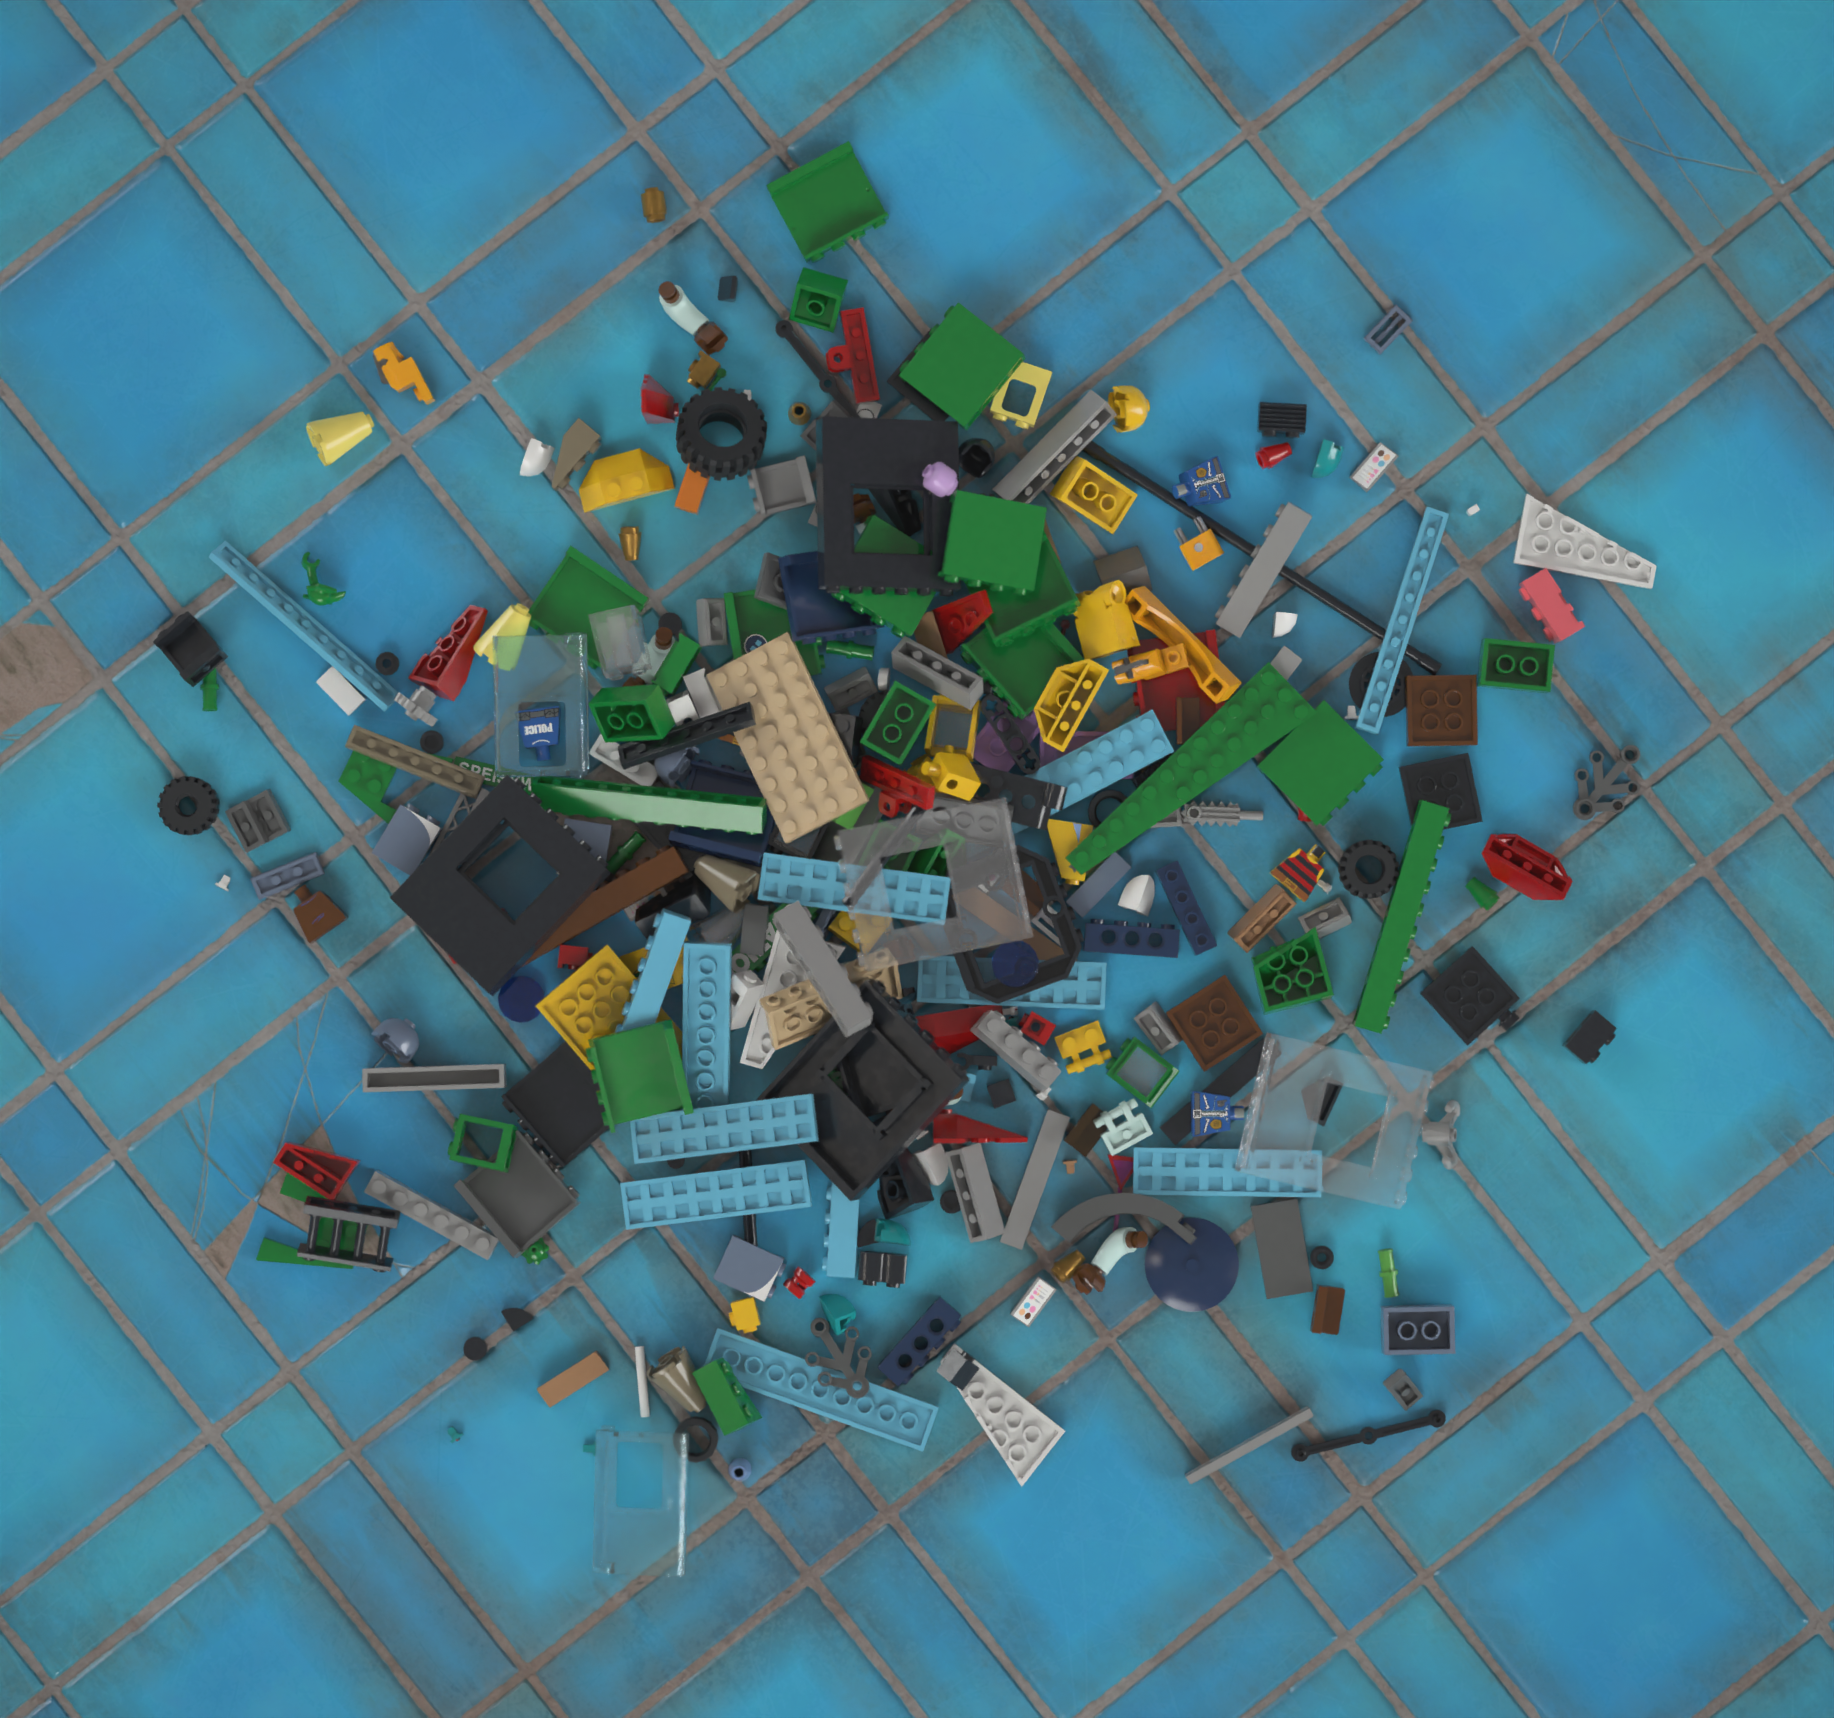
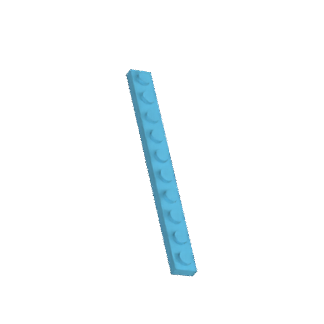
M1430 507L1425 508L1355 728L1376 735L1379 733L1446 526L1448 513Z
M224 541L211 552L209 558L384 712L396 702L393 699L398 692L228 542Z

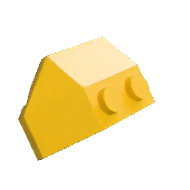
M639 448L594 460L578 491L584 513L669 491L675 489L669 466Z
M1089 658L1055 669L1034 707L1042 740L1062 752L1065 751L1109 669Z

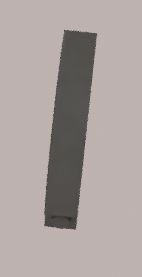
M1113 1193L1089 1199L1070 1209L1051 1227L1068 1242L1072 1243L1084 1229L1103 1218L1120 1214H1135L1150 1217L1167 1225L1190 1245L1197 1239L1193 1235L1196 1230L1186 1222L1183 1225L1179 1223L1185 1216L1180 1211L1153 1197L1133 1193Z

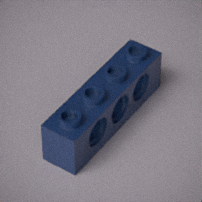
M1178 860L1155 870L1194 956L1216 947L1215 939Z
M1091 919L1090 923H1085L1083 951L1178 958L1180 930H1175V925L1161 924V928H1151V923L1137 922V927L1128 926V921H1114V925H1105V920ZM1105 930L1113 931L1115 939L1112 943L1108 944L1102 940V933ZM1130 931L1138 935V941L1134 945H1129L1125 941V936ZM1152 933H1157L1161 936V944L1157 947L1149 944L1148 939Z
M939 1296L878 1364L877 1368L897 1386L901 1383L906 1385L914 1376L912 1373L917 1365L922 1367L928 1361L930 1356L927 1354L934 1347L937 1350L946 1339L943 1336L947 1331L953 1332L960 1325L961 1321L959 1318L961 1314ZM933 1319H940L943 1322L944 1326L940 1331H933L930 1328V1322ZM919 1336L925 1337L928 1341L927 1346L923 1349L917 1348L914 1344L915 1339ZM902 1354L911 1356L912 1363L909 1366H902L899 1363L898 1359Z

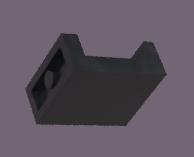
M189 611L179 615L175 622L169 628L161 631L153 641L180 672V676L192 687L196 686L228 657L197 618Z

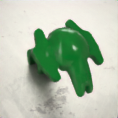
M306 552L303 555L301 564L307 570L310 586H306L308 594H303V598L311 600L319 606L332 605L333 602L343 599L346 591L337 592V589L318 582L316 569L319 566L320 560L317 559L314 563H309L307 559L310 556V552Z

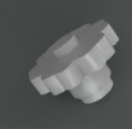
M422 685L413 692L410 698L398 692L393 699L407 709L405 714L415 721L419 718L433 727L438 720L429 713L435 704L434 700L437 695Z

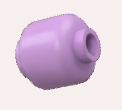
M936 462L933 465L929 464L922 473L924 487L938 497L951 495L958 485L956 472L942 462Z

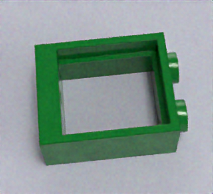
M460 1114L459 1119L456 1118L453 1125L455 1136L454 1141H451L448 1147L449 1160L508 1173L517 1137L515 1132L519 1127ZM467 1122L503 1129L496 1163L460 1156Z

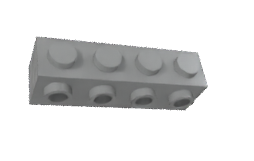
M906 636L902 638L891 652L894 669L969 710L973 708L984 694L982 677Z
M996 1010L984 1012L970 1031L1039 1091L1048 1089L1062 1072L1057 1067L1058 1063L1051 1057L1047 1056L1046 1058L1040 1053V1047L1034 1042H1028L1022 1037L1023 1033L1017 1027L1008 1025L1005 1022L1006 1018Z
M981 1143L945 1152L970 1243L987 1240L1006 1233Z

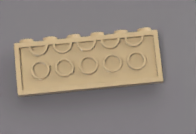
M883 948L844 964L848 972V979L851 983H855L858 988L865 980H879L885 985V991L891 997L894 996L898 1000L903 998L897 961L888 948ZM809 979L759 1000L766 1014L771 1045L775 1050L817 1034L832 1017Z

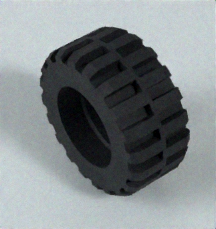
M715 387L714 391L705 389L701 391V396L698 394L692 396L690 402L684 404L682 413L679 414L676 430L677 451L681 454L684 464L690 463L689 469L694 473L697 471L701 472V476L704 478L711 476L714 477V480L721 481V478L733 480L735 475L742 477L747 474L748 469L753 470L757 465V461L763 455L767 436L765 415L761 409L757 410L758 404L753 399L749 401L748 395L743 392L740 394L735 393L736 389L729 388L728 391L722 390V387ZM711 422H726L735 426L741 432L743 439L732 446H716L705 440L699 430Z

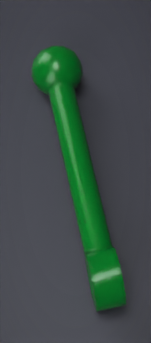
M720 368L717 371L716 378L707 389L712 391L718 381L726 376L725 369Z

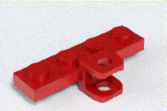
M864 307L840 311L845 345L832 347L826 353L828 371L832 373L850 371L856 404L879 401L880 396ZM834 357H838L840 362H835Z
M870 755L862 757L860 779L884 790L879 793L878 806L880 813L893 818L897 816L898 811L904 814L908 813L912 804L925 810L933 808L935 786ZM887 802L890 805V810L887 809Z

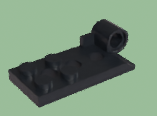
M971 763L981 784H987L990 788L988 796L980 797L976 791L972 798L1014 806L1012 822L1046 830L1051 809L1062 811L1068 787ZM1004 789L1012 792L1013 798L1009 803H1004L1000 800V792ZM1026 795H1031L1035 798V805L1031 809L1025 808L1022 804V799Z

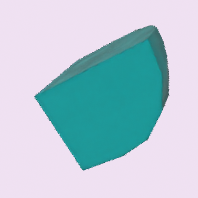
M1323 439L1311 477L1322 478L1334 472L1340 463L1344 447L1334 445V442Z
M876 1218L875 1242L911 1245L908 1232L900 1223Z
M837 1294L819 1296L824 1315L835 1334L838 1336L845 1332L847 1329L845 1326L851 1319L854 1320L856 1317V1310L845 1297Z

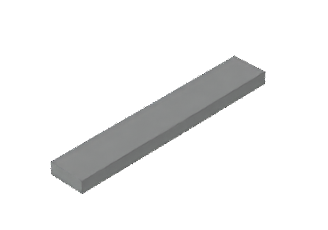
M1049 1109L1047 1110L1005 1225L1006 1233L1001 1236V1243L1022 1250L1070 1117Z
M1306 1406L1187 1472L1185 1476L1190 1484L1197 1482L1313 1417V1413Z

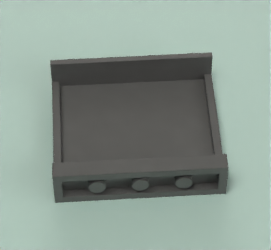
M519 1130L515 1132L517 1137L508 1173L478 1167L466 1179H460L453 1185L514 1258L522 1255L581 1204L578 1199L580 1194L572 1185L568 1187L563 1182L565 1176L557 1167L553 1169L548 1164L550 1159L542 1149L538 1151L533 1146L535 1142L528 1132L523 1134ZM498 1151L486 1161L496 1163Z

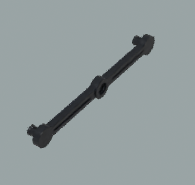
M786 320L779 321L775 327L777 335L787 339L819 379L820 389L825 393H830L854 418H861L837 389L835 378L825 374L793 334L791 323ZM830 380L832 382L831 387H825L824 382Z
M1437 1409L1432 1410L1425 1417L1377 1429L1368 1426L1362 1428L1360 1433L1309 1446L1296 1444L1291 1450V1455L1296 1461L1303 1462L1309 1455L1360 1442L1370 1445L1380 1437L1428 1425L1441 1427L1446 1421V1416L1441 1410ZM1366 1432L1372 1433L1371 1439L1365 1438Z

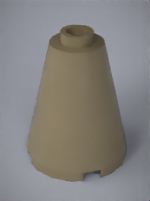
M709 854L700 856L694 864L695 874L734 913L742 911L745 908V904L750 902L747 899L750 893L755 895L758 890L761 876L752 869Z
M682 1346V1349L676 1347L658 1359L659 1364L656 1368L652 1365L648 1369L647 1376L689 1412L695 1411L697 1413L707 1405L706 1399L692 1373L696 1369L685 1346Z

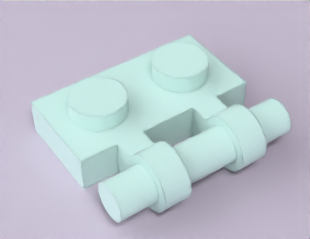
M1134 1098L1127 1102L1125 1100L1118 1104V1107L1109 1112L1104 1111L1100 1113V1117L1093 1120L1096 1128L1104 1124L1106 1125L1108 1130L1101 1133L1100 1136L1111 1156L1153 1134L1142 1112L1133 1116L1131 1110L1138 1106ZM1124 1114L1126 1120L1115 1126L1112 1120Z

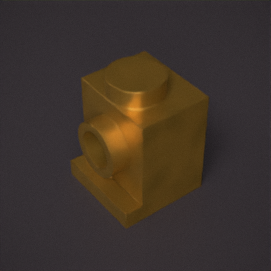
M700 350L698 353L700 360L695 359L688 369L690 374L687 382L696 389L700 386L705 389L721 365Z

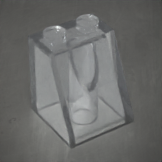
M635 605L589 614L602 673L606 679L619 680L624 678L623 675L631 673L633 675H642L647 672L646 670L652 669L642 615Z

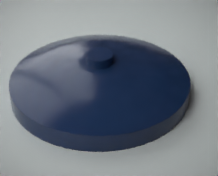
M1188 1217L1183 1218L1179 1223L1183 1225L1186 1222L1196 1230L1193 1235L1197 1239L1193 1244L1190 1245L1175 1231L1165 1225L1151 1239L1146 1251L1144 1266L1147 1281L1155 1295L1162 1302L1177 1310L1198 1312L1216 1306L1231 1292L1238 1276L1239 1260L1233 1241L1222 1228L1202 1218Z

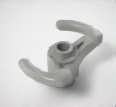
M1453 1099L1447 1102L1445 1106L1447 1114L1439 1122L1429 1121V1124L1425 1123L1422 1129L1423 1142H1427L1428 1145H1437L1445 1154V1157L1442 1158V1163L1448 1170L1454 1169L1458 1161V1155L1453 1148L1452 1142H1455L1457 1138V1129L1453 1128V1125L1460 1115V1104Z

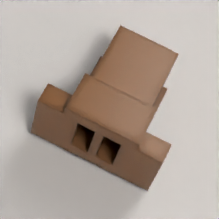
M1077 1159L1063 1160V1164H1066L1067 1174L1074 1173V1163H1077Z

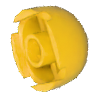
M1113 386L1114 392H1109L1108 404L1117 414L1114 417L1116 424L1112 425L1113 428L1120 433L1136 430L1145 422L1147 413L1150 411L1148 399L1134 386Z

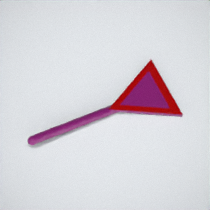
M1107 1154L1118 1184V1193H1122L1124 1185L1133 1173V1157L1111 1156ZM1115 1215L1113 1232L1118 1229L1119 1215Z

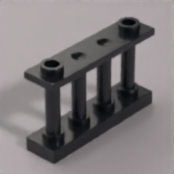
M307 1196L303 1209L304 1214L311 1216L307 1244L300 1243L297 1257H302L307 1261L322 1260L371 1268L376 1272L391 1271L394 1258L386 1257L390 1229H397L401 1211ZM322 1216L334 1220L330 1248L316 1245L319 1221ZM346 1220L356 1222L357 1224L353 1251L339 1249L343 1222ZM369 1224L378 1225L381 1228L377 1255L363 1253L366 1227Z

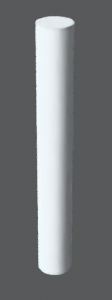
M636 1346L635 1357L641 1417H650L644 1346Z

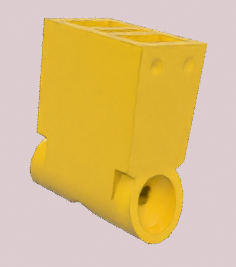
M1120 580L1103 584L1095 591L1086 590L1076 594L1081 606L1077 607L1078 610L1073 614L1076 616L1075 624L1084 659L1102 658L1140 646L1129 607L1125 604V586Z

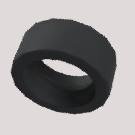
M1104 790L1096 794L1088 807V818L1093 827L1096 829L1101 824L1097 818L1096 810L1102 800L1113 798L1122 804L1128 797L1116 790Z
M694 1416L685 1419L674 1432L673 1443L676 1452L681 1458L689 1462L705 1461L712 1456L717 1448V1429L712 1422L704 1417ZM691 1426H701L709 1434V1445L703 1452L691 1453L683 1446L682 1435Z

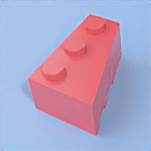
M1547 568L1519 583L1521 587L1519 593L1525 601L1529 600L1533 607L1531 613L1537 622L1541 620L1545 627L1543 633L1549 642L1553 640L1554 644L1586 627L1582 621H1577L1572 612L1574 610L1570 603L1567 604L1561 594V589Z

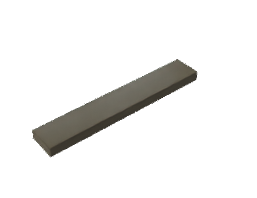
M357 725L353 726L345 748L474 799H477L485 780L483 775Z

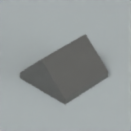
M1138 546L1093 561L1101 585L1120 580L1125 586L1126 596L1132 589L1146 586L1150 591L1153 590L1146 564Z

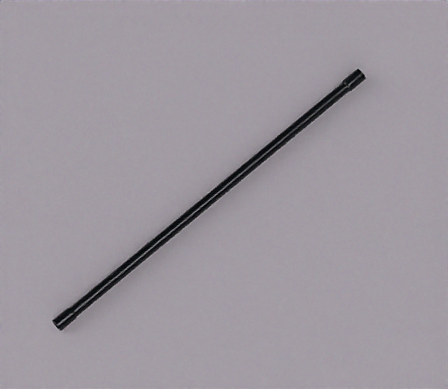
M1091 441L1082 450L1193 521L1201 516L1207 529L1211 528L1215 535L1251 557L1256 546L1195 507L1188 506L1187 502L1181 498L1176 499L1173 493L1116 458L1097 443ZM1283 565L1278 574L1279 576L1383 641L1386 629L1286 565ZM1407 643L1404 655L1416 662L1424 670L1432 675H1436L1442 664Z

